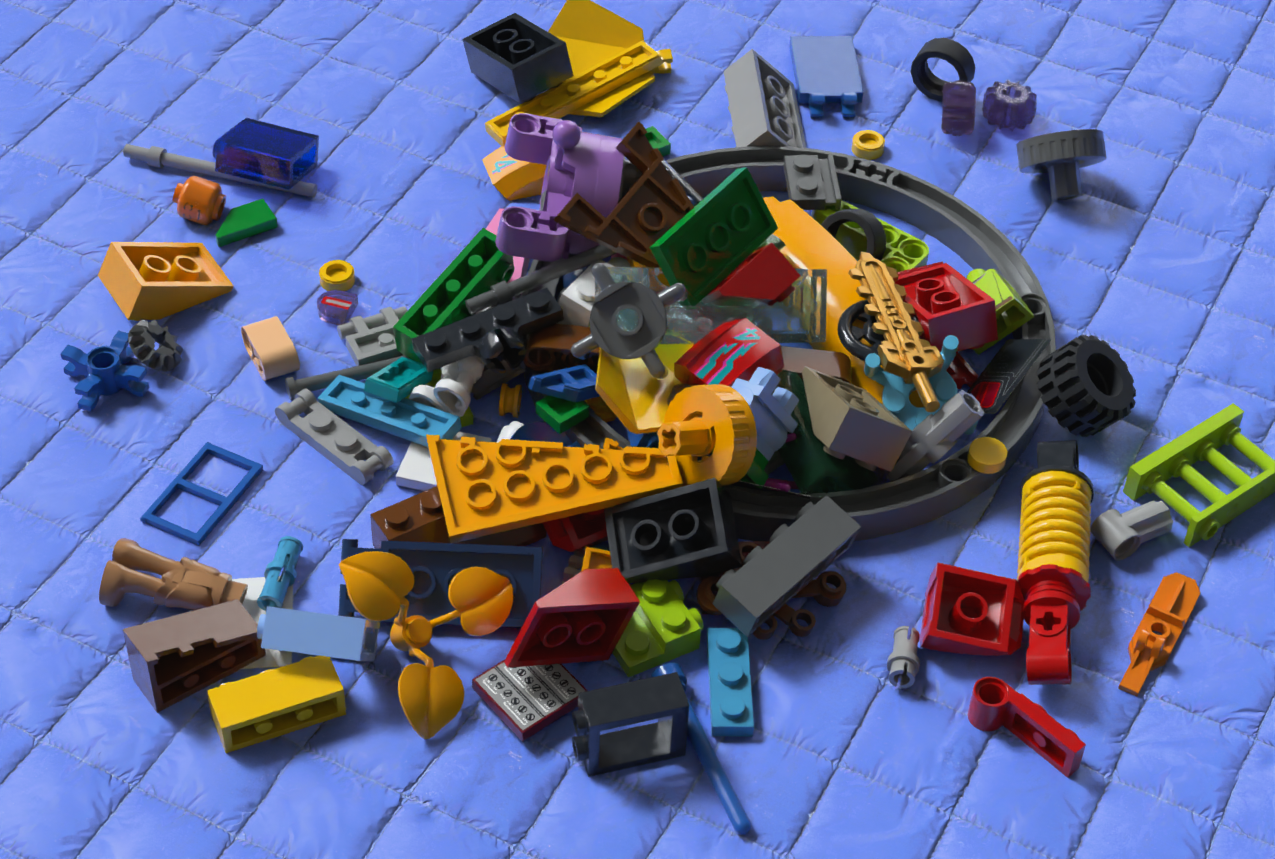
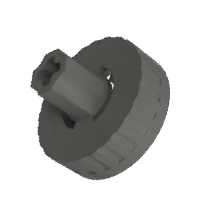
M1097 129L1049 133L1028 138L1016 144L1020 172L1028 174L1049 173L1052 200L1055 201L1083 196L1079 168L1094 165L1107 159L1104 133L1102 130Z

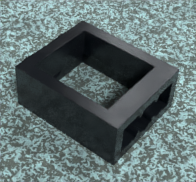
M670 673L580 692L578 694V711L572 712L573 725L577 735L572 737V747L576 761L584 762L588 777L686 755L690 705L678 673ZM658 719L657 723L600 735L602 730Z

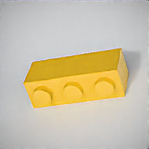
M326 656L306 657L299 662L276 669H268L260 674L235 682H227L219 687L207 690L211 716L225 753L346 715L343 686L331 658Z

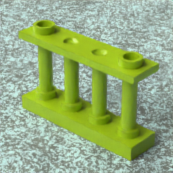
M1234 403L1133 464L1128 471L1123 493L1133 501L1146 493L1156 494L1190 523L1184 539V544L1188 547L1202 539L1209 540L1220 527L1275 492V460L1240 433L1241 428L1239 426L1244 411ZM1224 444L1227 446L1231 444L1264 470V472L1252 479L1216 449ZM1199 460H1206L1239 488L1226 495L1191 467V465ZM1173 476L1175 478L1180 476L1213 504L1200 512L1167 485L1165 481Z

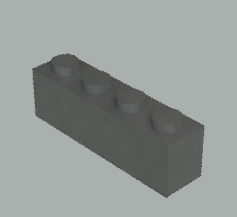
M827 495L815 505L812 502L806 504L796 515V521L790 527L786 524L780 526L769 539L770 544L764 549L760 546L754 548L744 559L743 567L737 572L734 569H730L717 582L716 587L719 591L713 605L747 637L852 546L861 526Z

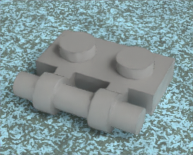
M405 306L392 309V307L379 310V314L366 318L356 316L350 318L349 323L337 326L338 335L341 340H346V348L356 366L404 356L397 351L393 326L408 311Z

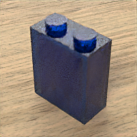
M245 118L215 141L212 151L215 158V171L290 190L317 167L319 136Z

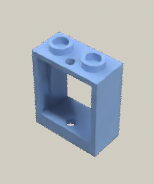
M267 606L266 614H261L258 621L257 638L262 639L261 648L374 662L380 621Z

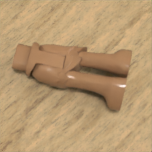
M121 538L114 546L112 561L109 560L106 563L100 584L99 602L102 605L113 607L122 601L125 593H139L154 597L153 602L156 605H165L168 608L178 607L198 610L236 599L243 604L248 584L232 581V575L224 572L221 573L218 569L193 559L190 560L187 557H183L180 561H175L140 547L134 540ZM135 570H142L162 575V579Z

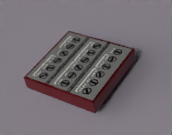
M505 660L472 679V689L522 742L578 707V694L588 691L562 664L507 668L504 663Z

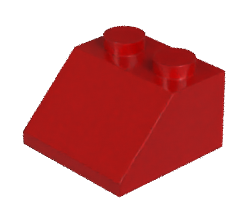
M771 242L751 253L706 295L702 302L705 305L753 309L764 304L771 307L776 302H782L794 292L796 288L792 284L801 275Z

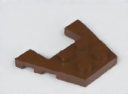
M638 122L616 146V149L623 153L643 175L610 214L605 218L581 195L576 193L553 220L557 224L655 271L660 266L649 247L691 211L694 206L678 180L671 178L662 163L664 160L658 148L653 149L645 136L647 133L645 127Z

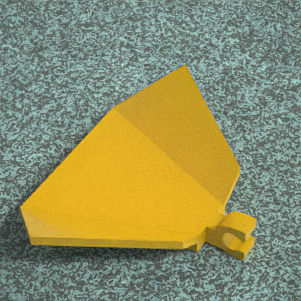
M567 0L548 31L566 42L574 76L644 41L642 28L591 0ZM671 49L657 51L661 55L662 65L569 114L603 117L655 82L653 74L671 73L670 63L673 62Z
M618 321V326L621 330L630 331L624 321ZM665 334L663 340L655 349L661 362L668 369L667 377L661 380L651 375L642 358L620 359L600 348L595 390L628 431L634 434L657 432L660 429L662 423H664L665 413L671 400L675 398L678 392L690 387L684 385L675 377L674 363L694 344Z

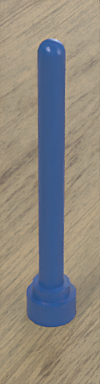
M678 663L664 664L658 667L651 675V677L677 672L684 692L687 689V678ZM688 700L690 706L687 735L734 830L740 835H745L751 830V823Z

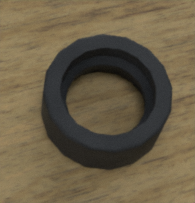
M934 38L926 42L912 61L910 72L913 83L920 92L931 99L942 102L953 101L961 97L973 80L976 67L972 55L963 45L948 38ZM940 58L946 60L958 72L959 80L957 82H948L938 78L929 69L927 59Z
M845 209L829 215L822 222L821 226L835 239L841 224L846 222L858 223L864 230L867 238L866 253H870L875 259L882 260L886 250V234L882 223L874 214L864 209Z

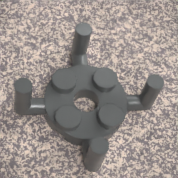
M594 264L591 272L602 292L596 297L591 310L589 323L591 334L572 345V355L584 360L590 356L591 351L600 347L608 354L620 359L642 358L653 377L660 380L666 378L668 369L663 365L655 351L667 331V312L665 307L675 301L686 300L688 290L683 284L675 283L656 294L652 289L640 283H615L610 275V270L604 264ZM631 309L637 312L639 324L632 331H623L618 326V316L622 311Z

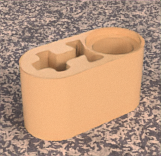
M277 316L241 327L245 348L264 381L300 369L295 346Z

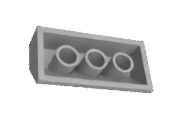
M751 49L724 70L725 91L728 95V110L731 114L733 125L731 129L735 136L736 147L784 146L806 148L794 84L756 51Z

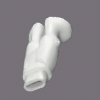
M490 306V307H488V308H485V309H483V310H481V311L476 312V314L481 313V312L486 311V310H489V309L494 308V307H491V306ZM470 356L441 367V380L437 382L435 388L428 385H419L413 389L409 399L459 417L463 416L470 404V393L473 384L482 376L485 364L481 358Z

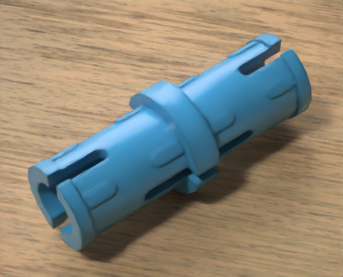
M291 536L282 537L278 543L273 561L266 566L264 572L266 580L257 600L258 606L266 611L267 606L282 608L288 587L292 586L297 576L295 568L304 547L297 538ZM282 568H283V571H282V574H281V576H280V579H279V581H277V580H278V577H279V575H280V572H281V570H282Z

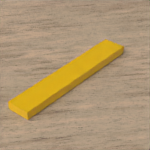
M641 41L564 81L560 86L551 88L537 95L533 100L524 102L485 123L486 132L503 146L506 142L510 119L515 114L527 113L560 119L662 65L661 55L644 41Z

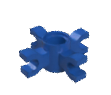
M118 330L112 339L110 347L100 346L92 349L88 354L71 345H67L61 352V359L69 361L64 367V374L86 377L74 388L75 394L82 395V398L77 403L78 408L92 412L101 395H113L122 388L140 397H143L149 390V382L142 381L147 374V368L138 365H124L134 356L131 348L127 347L129 344L128 333Z

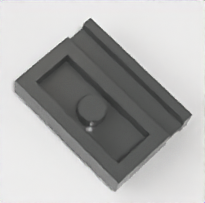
M818 155L784 156L783 167L789 199L803 210H825V206H834L835 210L840 209L841 194L833 155H828L827 159H818Z

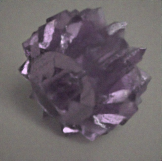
M1007 79L1005 83L994 82L993 86L988 87L984 94L982 105L983 117L988 119V124H997L999 130L1008 128L1013 132L1015 127L1025 129L1026 125L1032 123L1035 117L1037 94L1031 92L1030 86H1021L1020 81L1011 83Z
M955 80V82H946L943 86L941 129L944 134L962 136L970 135L973 132L976 109V87L973 83Z

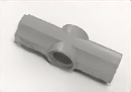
M961 390L958 394L956 393L937 413L928 415L912 430L892 472L883 469L884 475L892 482L921 472L930 462L932 464L937 462L957 443L956 439L984 415L980 402L972 394Z

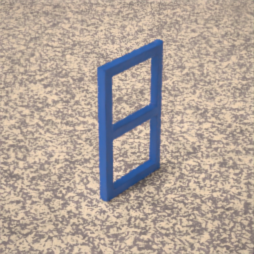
M206 442L140 517V521L200 546L261 474L263 465ZM208 454L249 470L227 497L186 480ZM178 488L219 505L197 533L155 516Z

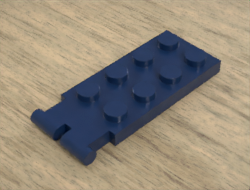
M342 539L341 561L359 553L381 551L394 554L407 563L414 575L415 582L412 590L404 596L409 602L406 618L420 615L429 621L455 611L456 609L451 605L448 598L449 585L457 573L470 567H483L509 579L512 584L513 604L507 619L501 625L503 627H522L534 603L541 598L543 547L381 540L380 549L358 548L357 539ZM340 584L338 615L354 617L355 612L358 611L351 603L346 584ZM399 611L394 617L384 620V622H394V619L399 615ZM460 617L443 624L461 625Z

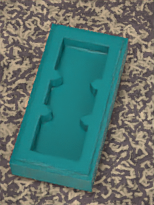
M401 357L368 377L365 382L364 391L398 403L410 395L415 387L432 381L433 371L427 372L422 363Z

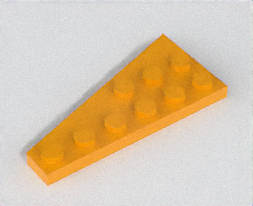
M426 435L450 543L600 510L683 487L676 457H665L659 448L626 446L623 450L600 449L599 445L584 444V448L564 447L563 443L502 439L497 443L476 441V437H461V440L440 439V435Z

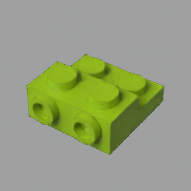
M653 579L629 585L640 603L612 652L628 678L699 649L701 630L704 627L703 620L696 608L689 610L683 603L684 595L676 580L668 582L667 580Z

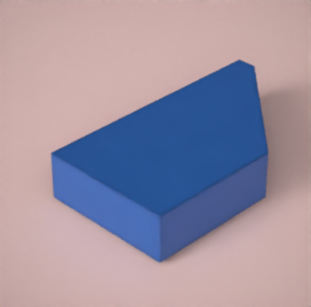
M586 364L532 376L528 387L532 391L572 402L600 397L595 390L597 374Z

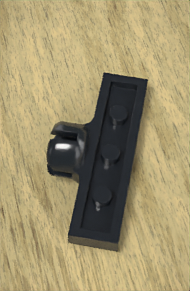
M546 287L412 338L413 350L427 372L470 356H477L481 358L489 370L496 373H506V369L500 361L505 360L509 367L514 370L522 363L526 355L525 342L521 337L563 321V309Z

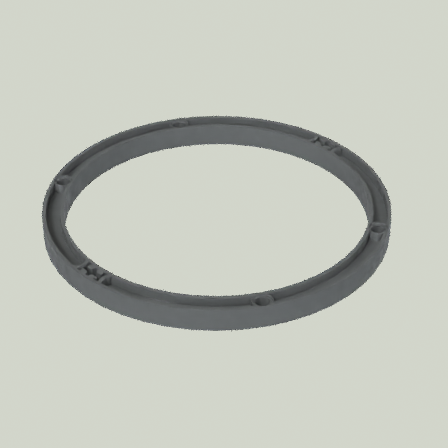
M747 146L715 149L666 160L704 198L737 168L744 167L748 168L759 191L788 192L783 167L784 156L818 155V159H827L828 155H833L841 200L873 208L917 227L959 255L972 269H984L985 271L995 269L1012 285L1034 316L1012 332L1013 338L1052 339L1012 391L1002 410L989 426L975 438L991 437L1005 445L1007 458L1005 466L1001 471L994 474H984L974 470L969 465L967 456L969 446L974 441L972 440L967 446L947 459L921 472L889 483L838 492L799 493L811 496V500L775 491H763L735 485L723 486L731 496L738 539L770 543L769 539L780 526L786 524L790 527L796 521V515L806 504L812 502L815 505L826 495L861 526L854 541L868 540L902 532L931 522L962 507L989 489L1013 466L1030 443L1043 415L1046 404L1043 403L1041 391L1038 390L1037 382L1040 380L1037 377V370L1041 368V361L1056 351L1055 329L1048 301L1034 272L1009 239L990 221L962 200L934 184L896 168L842 153L784 146ZM683 188V190L685 191L686 195L691 196V195ZM569 253L568 258L576 254ZM561 257L553 262L534 259L528 274L562 261L564 258ZM563 276L523 292L522 296L547 287L558 302L560 292L563 290ZM526 366V371L523 373L527 388L532 376L549 372L534 371ZM528 388L536 408V402L548 395L532 391ZM590 406L589 417L564 432L572 443L578 441L581 448H584V444L599 445L600 449H603L605 438L617 441L623 449L626 446L631 447L630 441L613 430Z

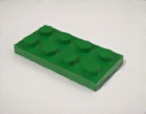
M737 168L649 248L669 285L681 283L688 290L687 299L679 301L682 309H692L778 229V226L748 168Z

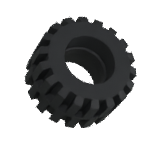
M1080 335L1046 356L1040 363L1041 368L1037 370V377L1040 381L1037 382L1038 390L1042 394L1041 399L1048 407L1050 415L1058 420L1060 426L1063 428L1067 427L1072 434L1077 435L1079 433L1081 437L1093 436L1129 415L1131 409L1134 408L1135 400L1133 397L1136 396V389L1133 386V377L1128 371L1129 367L1121 359L1120 354L1110 347L1109 343L1104 340L1100 341L1096 336Z

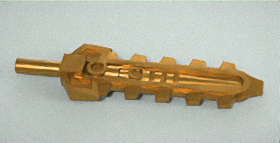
M861 252L860 259L857 261L855 268L850 269L848 274L852 279L860 281L861 286L857 287L856 292L859 297L867 298L869 304L865 305L864 310L867 315L875 316L877 323H873L872 329L875 333L884 336L885 341L881 342L877 348L884 371L902 377L905 384H914L927 412H935L939 409L940 403L929 378L941 371L944 359L936 346H930L929 341L919 338L923 333L920 322L911 320L915 314L913 305L903 302L907 295L904 286L895 284L899 278L897 270L886 266L880 260L875 259L870 253Z

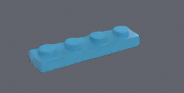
M338 375L318 397L319 403L334 414L428 447L426 435H440V439L452 440L462 428L459 416L408 398H404L398 403L364 391L365 383L342 375Z

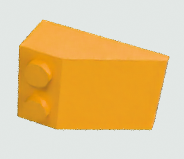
M111 242L98 273V277L126 318L135 321H141L142 319L160 320L231 292L234 286L203 243Z

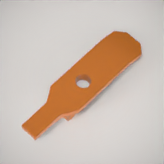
M1178 572L1163 577L1127 649L1131 663L1118 689L1138 696L1150 671L1166 664L1201 592L1196 580ZM1152 631L1160 632L1162 635H1157Z

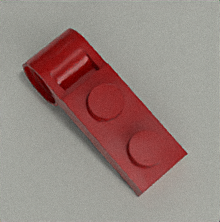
M983 677L975 683L968 709V719L975 728L982 731H995L1004 726L1067 778L1079 769L1086 744L1080 740L1075 732L1062 726L1041 705L1033 703L1025 695L1019 694L999 678Z

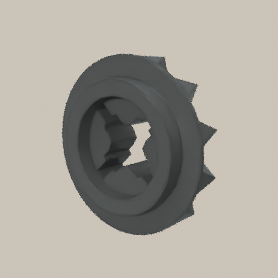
M142 319L130 329L128 333L129 346L134 355L149 368L167 372L173 370L182 361L180 355L183 348L176 343L178 336L171 335L168 332V326L162 328L155 320L148 323ZM155 341L159 344L157 350L154 349Z

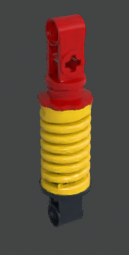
M1077 440L1044 441L1037 444L1038 468L1030 471L1020 484L1021 518L1017 581L1020 584L1025 600L1023 617L1030 626L1029 648H1027L1026 653L1027 680L1029 685L1071 684V629L1078 624L1080 611L1086 607L1087 600L1091 598V587L1088 582L1090 566V514L1094 487L1091 480L1083 472L1079 471Z

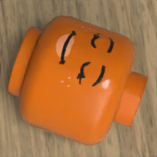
M191 176L184 184H177L172 202L177 203V212L181 218L201 225H208L213 220L218 221L220 219L227 196L222 194L220 184L198 176Z

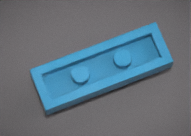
M707 628L711 736L753 737L754 720L748 637L738 628Z

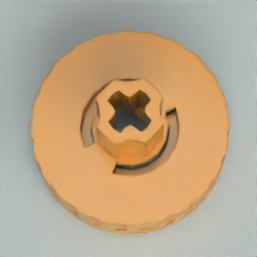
M697 385L687 387L678 392L675 398L671 400L665 413L664 423H662L657 432L659 450L665 457H676L682 481L688 485L716 478L722 486L732 485L743 478L748 472L756 452L757 430L753 413L744 397L727 385Z

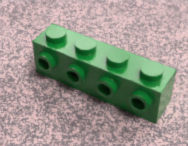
M482 228L393 326L397 351L413 361L422 363L413 350L412 338L473 316L475 313H469L465 304L466 300L490 291V286L502 281L507 283L515 270L513 256L504 254L496 247L495 234Z

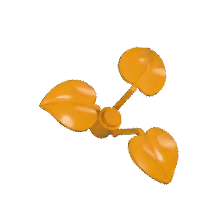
M381 551L363 552L350 556L339 563V568L343 574L348 596L354 608L363 617L372 621L391 619L399 611V615L394 619V624L390 630L391 642L398 650L409 651L411 657L416 656L425 663V665L420 663L409 664L403 669L398 681V695L404 714L412 728L421 738L430 739L460 711L464 701V687L460 677L452 668L446 665L434 667L433 659L422 652L420 648L430 642L432 628L460 617L463 630L471 636H483L496 631L505 622L513 604L512 584L509 579L483 567H470L457 573L449 585L448 598L451 605L456 609L455 611L429 621L420 615L406 618L409 602L404 596L412 590L415 582L414 575L407 563L394 554Z

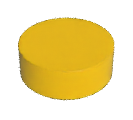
M863 130L857 132L853 136L852 152L859 158L867 160L877 159L884 153L885 139L876 131Z
M329 261L319 270L320 285L328 292H345L352 288L355 283L354 268L346 261Z
M980 437L970 444L967 460L974 470L984 474H994L1004 468L1007 449L1001 441L995 438Z

